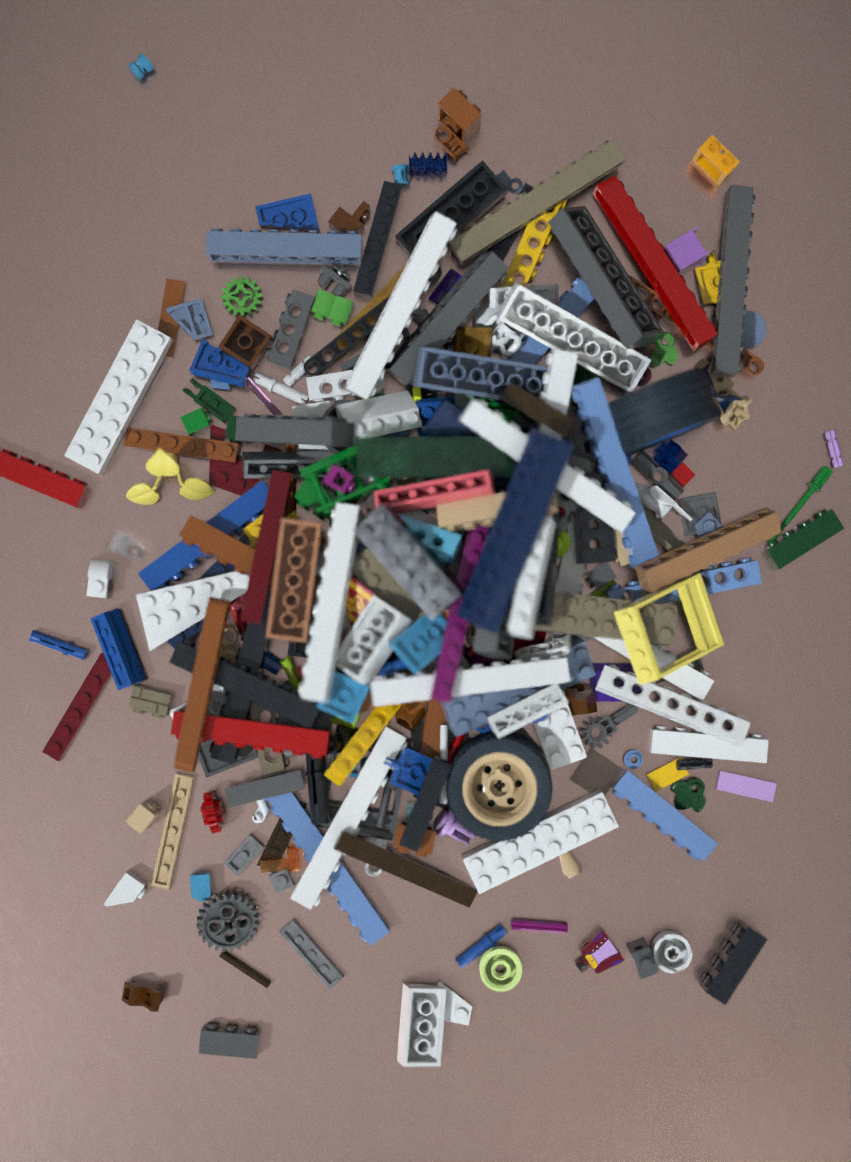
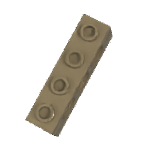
M255 702L252 703L250 710L252 720L280 724L276 712ZM263 711L270 712V721H264L261 718ZM265 747L264 750H258L262 776L282 773L286 771V767H289L288 758H285L283 753H278L276 759H271L268 756V751L272 748Z

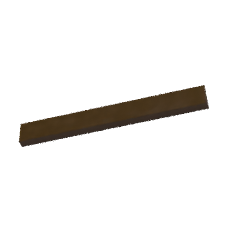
M341 831L333 847L341 853L469 908L478 892L477 889L345 831Z

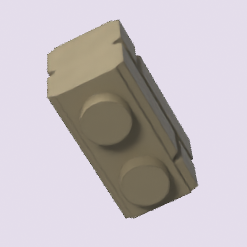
M134 684L129 707L133 708V712L144 714L147 711L152 713V717L163 719V716L169 715L168 711H170L174 693Z

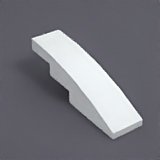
M559 284L522 285L554 304L558 303ZM512 286L490 288V307L500 308Z

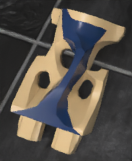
M701 359L696 367L703 370L705 379H707L713 394L712 397H714L716 404L721 409V422L724 426L730 425L736 430L743 421L750 419L748 405L753 400L746 395L742 397L732 389L734 383L730 377L711 375L712 361L708 362L705 359ZM722 378L724 381L720 383L717 382V379Z

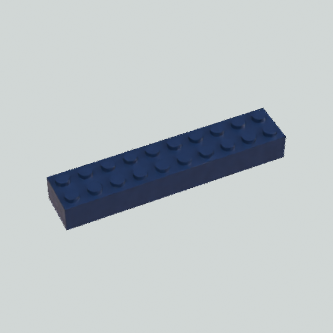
M532 428L456 613L457 616L481 629L494 633L498 632L574 445Z

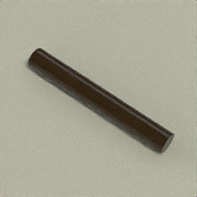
M221 952L220 958L265 988H268L271 983L269 980L227 952Z

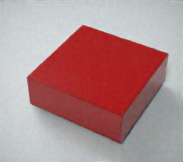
M683 462L669 474L682 488L695 476Z

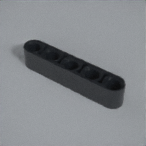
M434 755L400 840V846L418 852L453 762Z

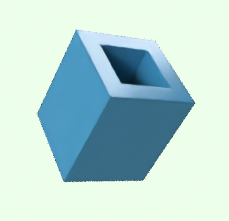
M212 872L192 873L190 875L191 899L197 898V901H207L213 895Z

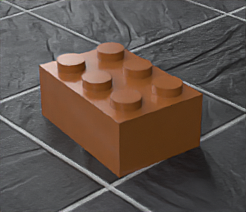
M453 87L437 103V120L443 126L449 127L457 137L467 144L480 131L482 114L480 108L475 103L471 104L467 100L468 97L462 90H457Z

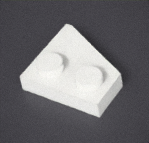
M438 980L437 987L446 988L444 1021L469 1026L472 1005L465 999H462L455 991L444 985L442 981Z

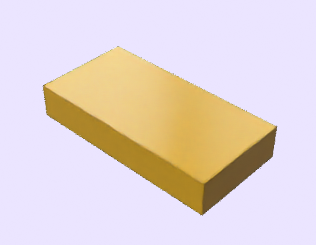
M681 757L646 774L654 792L689 775L687 770L676 769V761L682 760Z

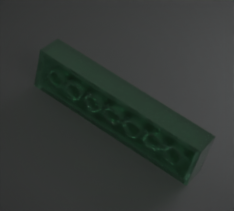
M482 436L355 437V477L357 478L453 477L489 470L492 476H512L515 472V459Z

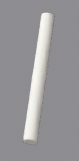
M440 725V758L448 760V725ZM447 779L440 794V804H447Z

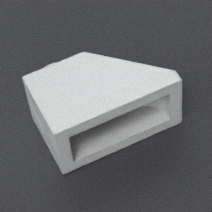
M128 870L104 905L107 907L134 902L137 897L141 899L147 891L144 888L147 882Z

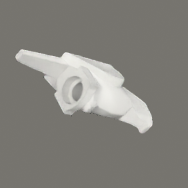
M634 482L641 503L648 509L655 511L657 519L660 518L662 520L671 508H674L691 522L692 518L658 486Z

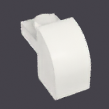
M91 559L87 575L89 578L86 596L107 598L109 579L112 580L113 560Z

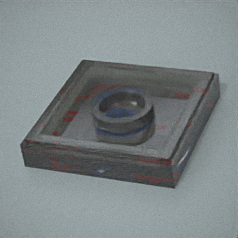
M590 748L586 754L587 758L581 761L570 780L589 793L600 789L605 797L623 769Z

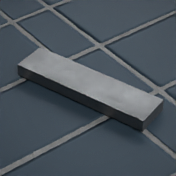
M294 918L279 931L329 990L344 978L341 971Z

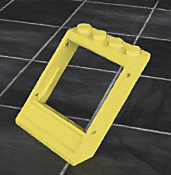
M701 572L689 577H683L674 584L666 585L660 588V590L652 592L614 611L639 685L659 680L725 644ZM677 589L697 649L659 669L638 608Z

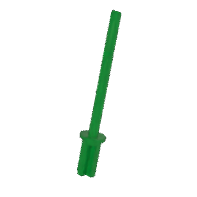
M824 465L812 482H808L811 488L780 526L781 533L816 490L821 492L822 486L834 473L828 466ZM781 533L775 535L774 538L769 539L768 544L773 540L777 539Z

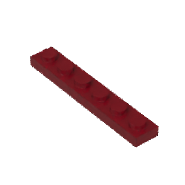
M100 653L42 751L58 762L63 757L111 676L104 653Z

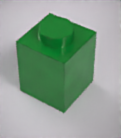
M202 408L180 417L190 436L211 427L210 422L212 418L209 412H204Z

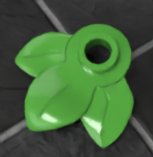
M664 332L652 342L655 346V351L651 355V362L649 363L651 367H657L664 361L673 365L677 359L678 352L674 347L675 338L671 333ZM664 338L667 339V340H668V344H667V345H663V344H662V339H664ZM647 345L645 350L647 352H651L653 350V347L651 345Z

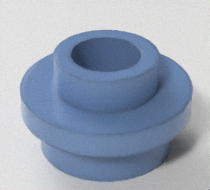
M630 750L624 756V763L630 769H637L643 763V756L637 750ZM632 756L637 757L636 763H631L630 759Z

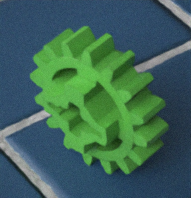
M239 275V280L232 277L231 284L226 281L227 289L222 288V292L225 295H222L221 299L226 300L222 305L228 307V313L234 311V317H237L239 313L245 317V313L252 316V310L258 311L256 305H262V302L258 299L262 298L263 295L258 293L261 288L260 286L255 287L257 283L255 280L250 282L249 276L243 280L242 276ZM245 285L252 288L254 292L247 291ZM235 286H237V288L235 289V291H234V292H231V290H232ZM241 293H244L246 297H243V300L240 301L239 296ZM230 301L236 302L239 309L235 308ZM250 301H253L249 307H246Z

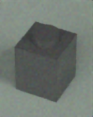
M603 562L587 572L585 580L590 588L594 587L597 590L615 579L616 575L608 562Z

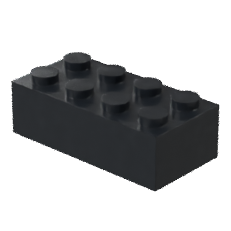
M742 920L739 924L736 923L731 931L733 934L729 940L726 939L721 946L722 951L712 959L710 970L704 972L700 979V986L703 990L724 1005L727 1004L768 940L759 931Z

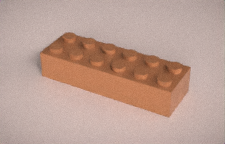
M281 518L266 638L307 642L322 531L321 523Z

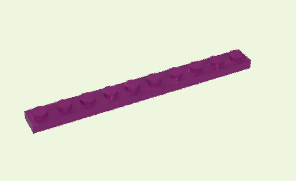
M484 525L478 526L474 530L466 531L456 581L465 591L486 541L488 527H484ZM465 593L450 605L430 699L448 704L451 702L468 621L456 615Z

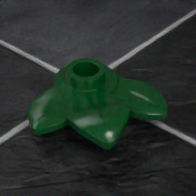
M701 779L679 780L670 788L672 792L678 794L675 800L676 809L685 810L692 807L699 813L704 808L706 798L703 794L705 784ZM698 786L699 789L697 791L692 790V787Z

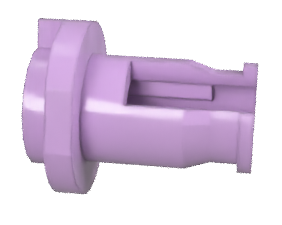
M451 808L446 811L442 810L434 820L435 835L438 837H443L447 834L458 841H463L467 846L470 843L469 839L475 838L473 833L468 832L458 822Z

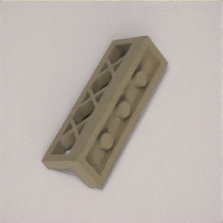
M642 504L656 544L665 552L686 544L659 518L657 519L650 509Z

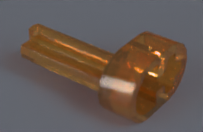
M296 845L287 846L286 859L259 861L260 873L289 870V873L299 872L298 847Z

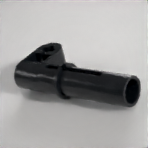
M337 734L330 735L329 743L334 742V746H329L328 754L340 753L345 747L344 739ZM305 753L307 768L305 776H307L311 825L331 823L327 777L324 776L327 771L325 755L322 758L311 757V753Z

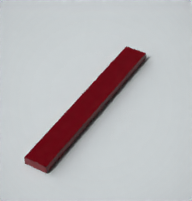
M272 470L240 621L260 624L291 473Z

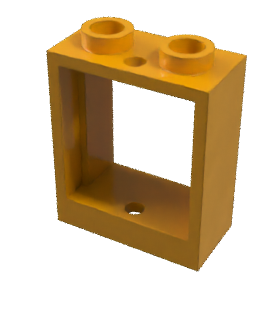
M713 135L698 148L692 159L718 187L733 173L740 162Z

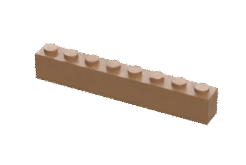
M766 507L635 566L640 587L648 592H656L665 585L674 584L677 580L689 577L700 569H707L711 564L722 562L731 555L740 554L746 548L755 547L764 540L774 538L775 535L781 533L777 512Z

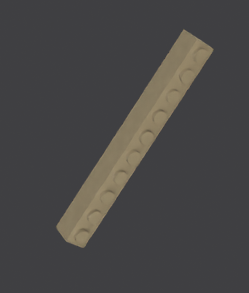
M607 140L598 146V150L593 153L592 151L585 153L582 156V160L577 163L575 161L569 163L565 167L566 170L561 173L559 171L549 176L550 180L545 183L542 181L533 186L532 191L521 193L513 203H505L497 213H489L481 223L475 222L471 224L465 233L461 234L459 232L455 234L452 241H450V248L461 265L622 166L626 158L615 140L610 142Z

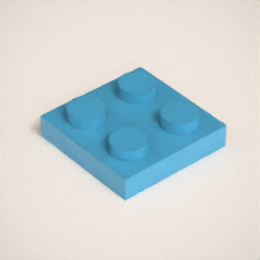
M334 671L329 703L318 702L316 707L353 724L370 687Z

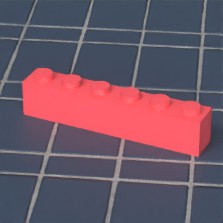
M489 470L374 491L375 509L381 503L388 502L398 514L434 508L439 504L493 495L496 492L494 477Z

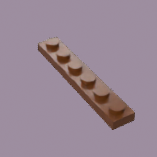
M129 427L126 429L124 446L149 451H157L161 448L166 453L237 463L240 446L238 443Z

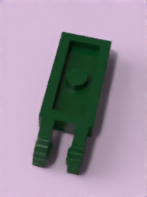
M191 378V384L198 387L200 392L197 396L188 388H184L183 392L225 424L228 416L232 415L236 408L207 386H203Z

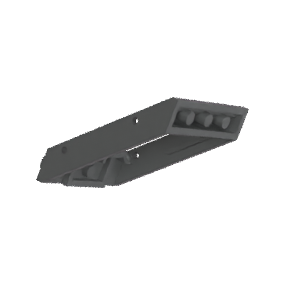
M338 724L335 734L342 736L346 746L359 728H354L353 730ZM381 733L367 750L368 752L372 751ZM406 738V748L410 749L412 739ZM398 752L396 757H400L401 752ZM330 754L328 769L334 762L335 754ZM327 778L328 797H329L330 786H331V780ZM397 787L393 809L392 812L387 811L384 828L376 827L379 810L367 808L369 814L365 821L360 820L357 826L360 828L357 833L358 835L389 841L393 840L402 788ZM329 800L331 823L343 802ZM331 823L317 824V826L329 828Z

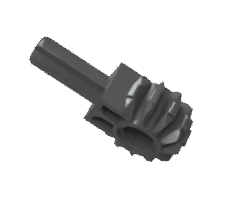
M629 704L610 717L609 715H605L602 718L598 716L596 723L594 718L590 717L591 724L584 721L583 724L587 728H580V731L586 733L581 735L580 738H588L584 744L587 746L591 743L592 749H595L596 743L600 749L603 748L602 741L608 745L609 741L605 738H612V734L618 731L616 726L638 712L637 707ZM598 727L601 730V734L598 738H593L591 732L594 728Z

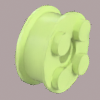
M494 946L488 949L480 959V976L488 988L499 992L508 991L514 988L521 979L522 964L520 958L509 947ZM497 965H505L506 970L503 973L496 972L495 968Z

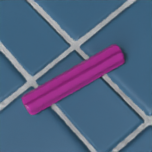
M512 919L511 929L567 934L568 924Z

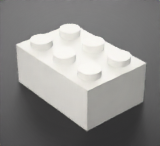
M568 704L550 712L545 721L533 724L550 770L587 758Z

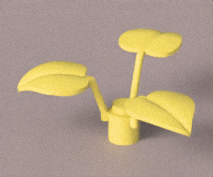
M159 448L146 463L148 472L158 476L154 486L151 487L147 483H138L127 491L126 498L141 505L156 503L159 499V493L155 490L162 475L165 477L177 475L179 484L182 486L179 493L190 500L206 499L215 490L208 482L201 478H189L184 483L180 475L177 455L166 453Z

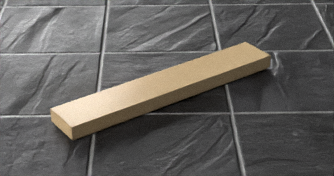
M175 773L150 886L170 890L195 776Z

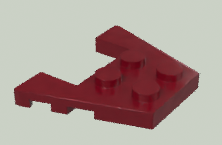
M211 424L210 439L225 441L226 429ZM265 444L263 451H282ZM239 455L237 463L210 460L209 484L211 486L242 496L260 480V478L243 477L242 457Z

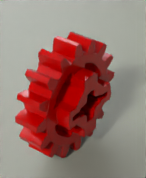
M213 791L203 793L204 802L201 803L200 809L204 825L210 827L212 834L222 832L221 823L225 819L222 802L220 799L217 800Z

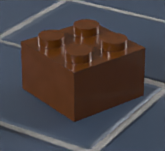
M238 315L218 347L224 353L234 357L253 371L272 342L273 337L243 316Z

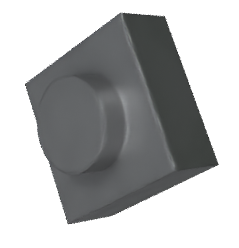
M287 867L268 876L276 894L294 886Z

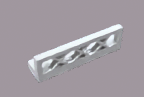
M553 684L487 719L493 733L495 732L499 739L568 704V701L559 685Z

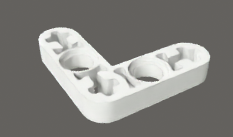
M554 633L552 634L551 642L516 650L514 652L515 659L528 663L532 658L541 657L543 661L549 659V656H565L571 652L572 635Z

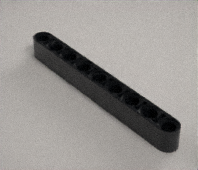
M440 266L437 269L436 278H428L429 286L441 277L442 269ZM390 296L308 359L303 365L304 373L310 377L316 376L370 334L375 325L372 326L367 322L368 316L374 315L378 321L383 311L382 306L387 303ZM354 327L361 328V337H355L352 334ZM339 339L347 341L346 349H340L337 346ZM328 350L332 353L330 361L323 360V351ZM313 362L317 365L315 373L308 372V363Z

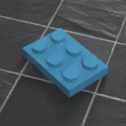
M424 614L389 644L414 675L440 654L447 622L441 614L433 620L427 614Z

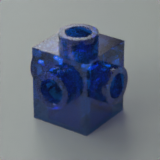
M671 439L667 444L663 442L656 449L658 453L653 459L670 474L682 463L688 454L679 444Z

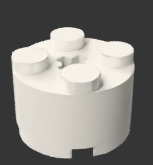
M672 930L662 931L651 943L652 955L661 970L667 973H676L689 966L692 959L691 946L680 933ZM672 948H673L674 951H675V953H674V954H673V953H670V954H669V953H668V950H672Z

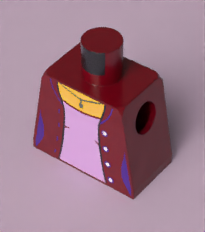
M599 928L579 949L584 958L575 964L581 973L592 967L595 973L599 974L623 962L624 958L604 930Z

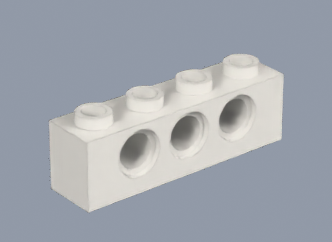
M352 370L306 377L310 402L318 403L333 399V402L345 400L344 397L352 396L353 399L360 398L341 388V384L348 380ZM384 376L381 380L376 381L374 386L377 389L374 395L386 390ZM330 384L333 387L332 392L324 393L322 391L323 386Z

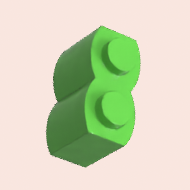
M318 289L310 311L314 314V318L321 321L329 319L331 324L342 327V325H348L355 304L351 300Z

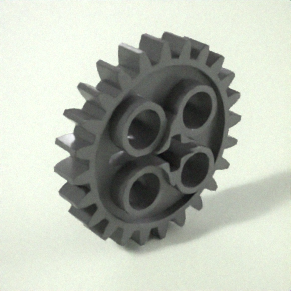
M223 891L221 897L216 893V899L213 900L209 897V904L203 902L204 909L198 910L199 915H201L196 917L197 922H199L196 924L199 930L198 934L203 936V943L208 941L209 948L214 945L215 951L222 947L223 952L226 951V948L233 952V947L235 946L240 950V944L247 946L246 940L252 941L253 937L251 934H257L256 927H259V922L257 921L259 920V914H256L258 912L257 907H253V901L248 902V896L242 898L240 892L237 896H234L233 891H231L230 895L227 896L226 892ZM225 907L231 908L229 911H222ZM241 917L246 918L242 922L237 921ZM212 922H218L216 926L210 925ZM228 932H233V935L226 936L225 934Z

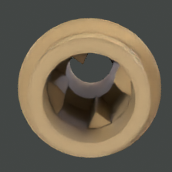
M570 851L560 855L563 871L568 879L582 873V866Z

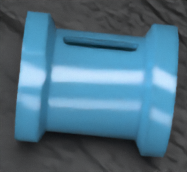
M399 164L392 166L394 183L403 187L409 186L410 181H408L407 176L408 165Z

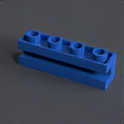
M119 608L90 618L117 689L120 690L146 680Z

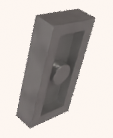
M250 834L224 864L239 876L264 846Z

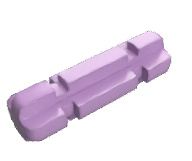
M836 430L827 431L825 436L826 440L829 441L827 444L830 456L833 457V467L843 466L844 461L843 457L841 458L840 456L842 453L839 441L836 440Z

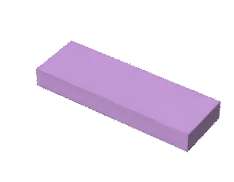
M719 771L716 790L773 802L777 783Z

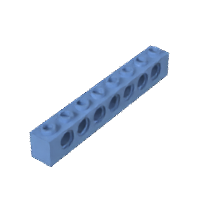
M751 557L740 559V563L733 564V561L721 563L722 567L714 568V565H710L707 569L693 573L701 572V575L705 578L708 594L762 583L758 560H751ZM738 568L742 570V576L739 579L735 577V571ZM722 572L724 579L719 583L716 580V575ZM639 580L628 582V586L625 587L617 584L609 586L610 590H605L606 598L623 600V593L629 591L631 594L629 601H636L642 598L641 591L643 588L640 587ZM676 589L650 603L664 604L678 601L680 597Z

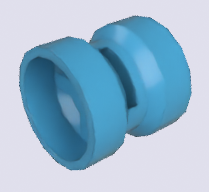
M143 53L137 57L135 62L127 65L139 80L144 78L146 72H151L154 69V66Z

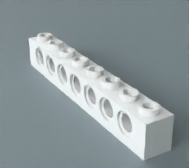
M605 665L603 667L595 690L738 747L744 743L750 726V722L746 721L745 717L730 715L723 708H712L708 702L699 700V702L692 700V697L688 694L681 693L680 695L674 693L672 688L667 686L659 687L655 685L654 681L639 685L636 674L621 672L614 665ZM614 679H621L623 686L617 687L614 684ZM632 686L640 687L641 694H635L632 691ZM650 694H658L659 701H653L650 698ZM669 700L676 701V709H673L668 705ZM687 707H692L695 710V716H690L687 713ZM706 714H710L713 717V723H708L705 720ZM724 721L731 724V730H726L723 727Z

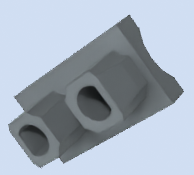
M335 264L332 269L337 274L325 265L322 266L320 269L321 274L317 280L321 286L326 288L333 281L337 285L331 292L339 297L352 290V285L341 278L343 276L348 280L351 276L346 272L347 265L344 264L340 268Z

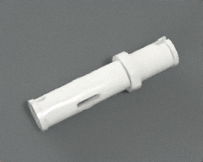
M259 371L255 374L259 379L254 377L252 380L253 383L255 382L267 388L268 391H273L300 405H305L309 398V395L301 393L277 381L276 378L268 377Z

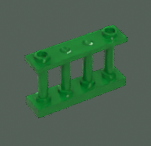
M372 439L300 469L303 479L312 482L321 503V507L316 508L320 516L331 515L333 508H336V503L349 504L374 493V491L388 489V486L392 485L388 477L382 479L372 456L373 451L376 450ZM359 457L366 459L376 483L364 487L354 463L355 459ZM344 464L348 467L350 474L355 477L354 481L356 482L357 491L347 495L336 489L339 499L329 503L318 479L319 475L325 472L328 474L332 465L339 467Z

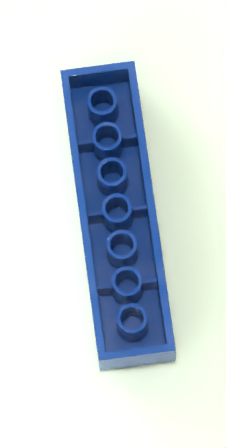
M262 480L206 523L231 537L235 534L240 536L244 533L243 529L263 514L268 485ZM180 541L137 574L149 590L170 586L169 584L172 581L178 582L185 577L187 570H194L201 565L200 561L203 558L209 559L214 554L211 553L208 556L199 551L201 547L193 544V546H190Z

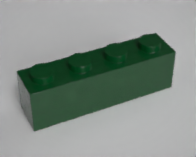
M825 508L815 514V519L803 521L799 524L800 528L796 531L791 529L783 534L784 538L780 541L775 539L767 544L768 548L764 552L776 570L788 565L844 529L833 509L827 511Z

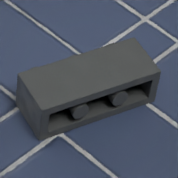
M206 1024L201 1029L199 1054L257 1059L260 1031H256L255 1028L251 1027L241 1030L237 1029L236 1026L219 1028L216 1024Z

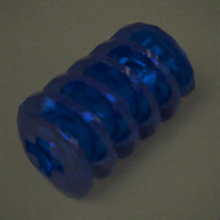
M416 152L413 153L412 158L409 155V176L412 177L415 171L417 177H420L423 171L425 177L428 176L429 172H431L432 177H435L437 172H439L440 177H443L444 172L447 173V153L444 152L442 158L439 152L436 153L435 158H433L431 152H429L427 158H425L424 152H421L419 158Z

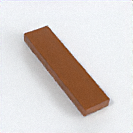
M166 278L158 331L173 339L165 356L174 357L179 324L166 312V308L183 303L186 282Z

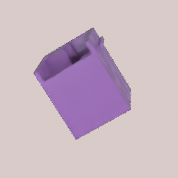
M698 227L691 231L689 230L686 234L664 247L665 253L669 259L673 260L679 274L700 262L703 263L712 252L710 250L706 253L695 235Z

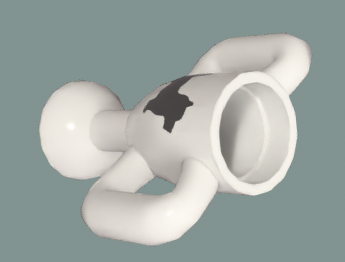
M494 313L485 321L482 327H491L497 320L498 326L492 333L491 353L496 348H499L502 355L509 358L520 348L521 338L516 335V328L496 317L497 314ZM511 339L515 340V342L506 351L505 344H507Z

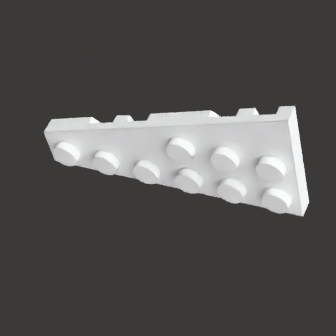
M232 571L137 593L136 597L149 650H153L205 618L210 597L230 600L231 602L246 593L250 574L245 572L243 575L237 571Z

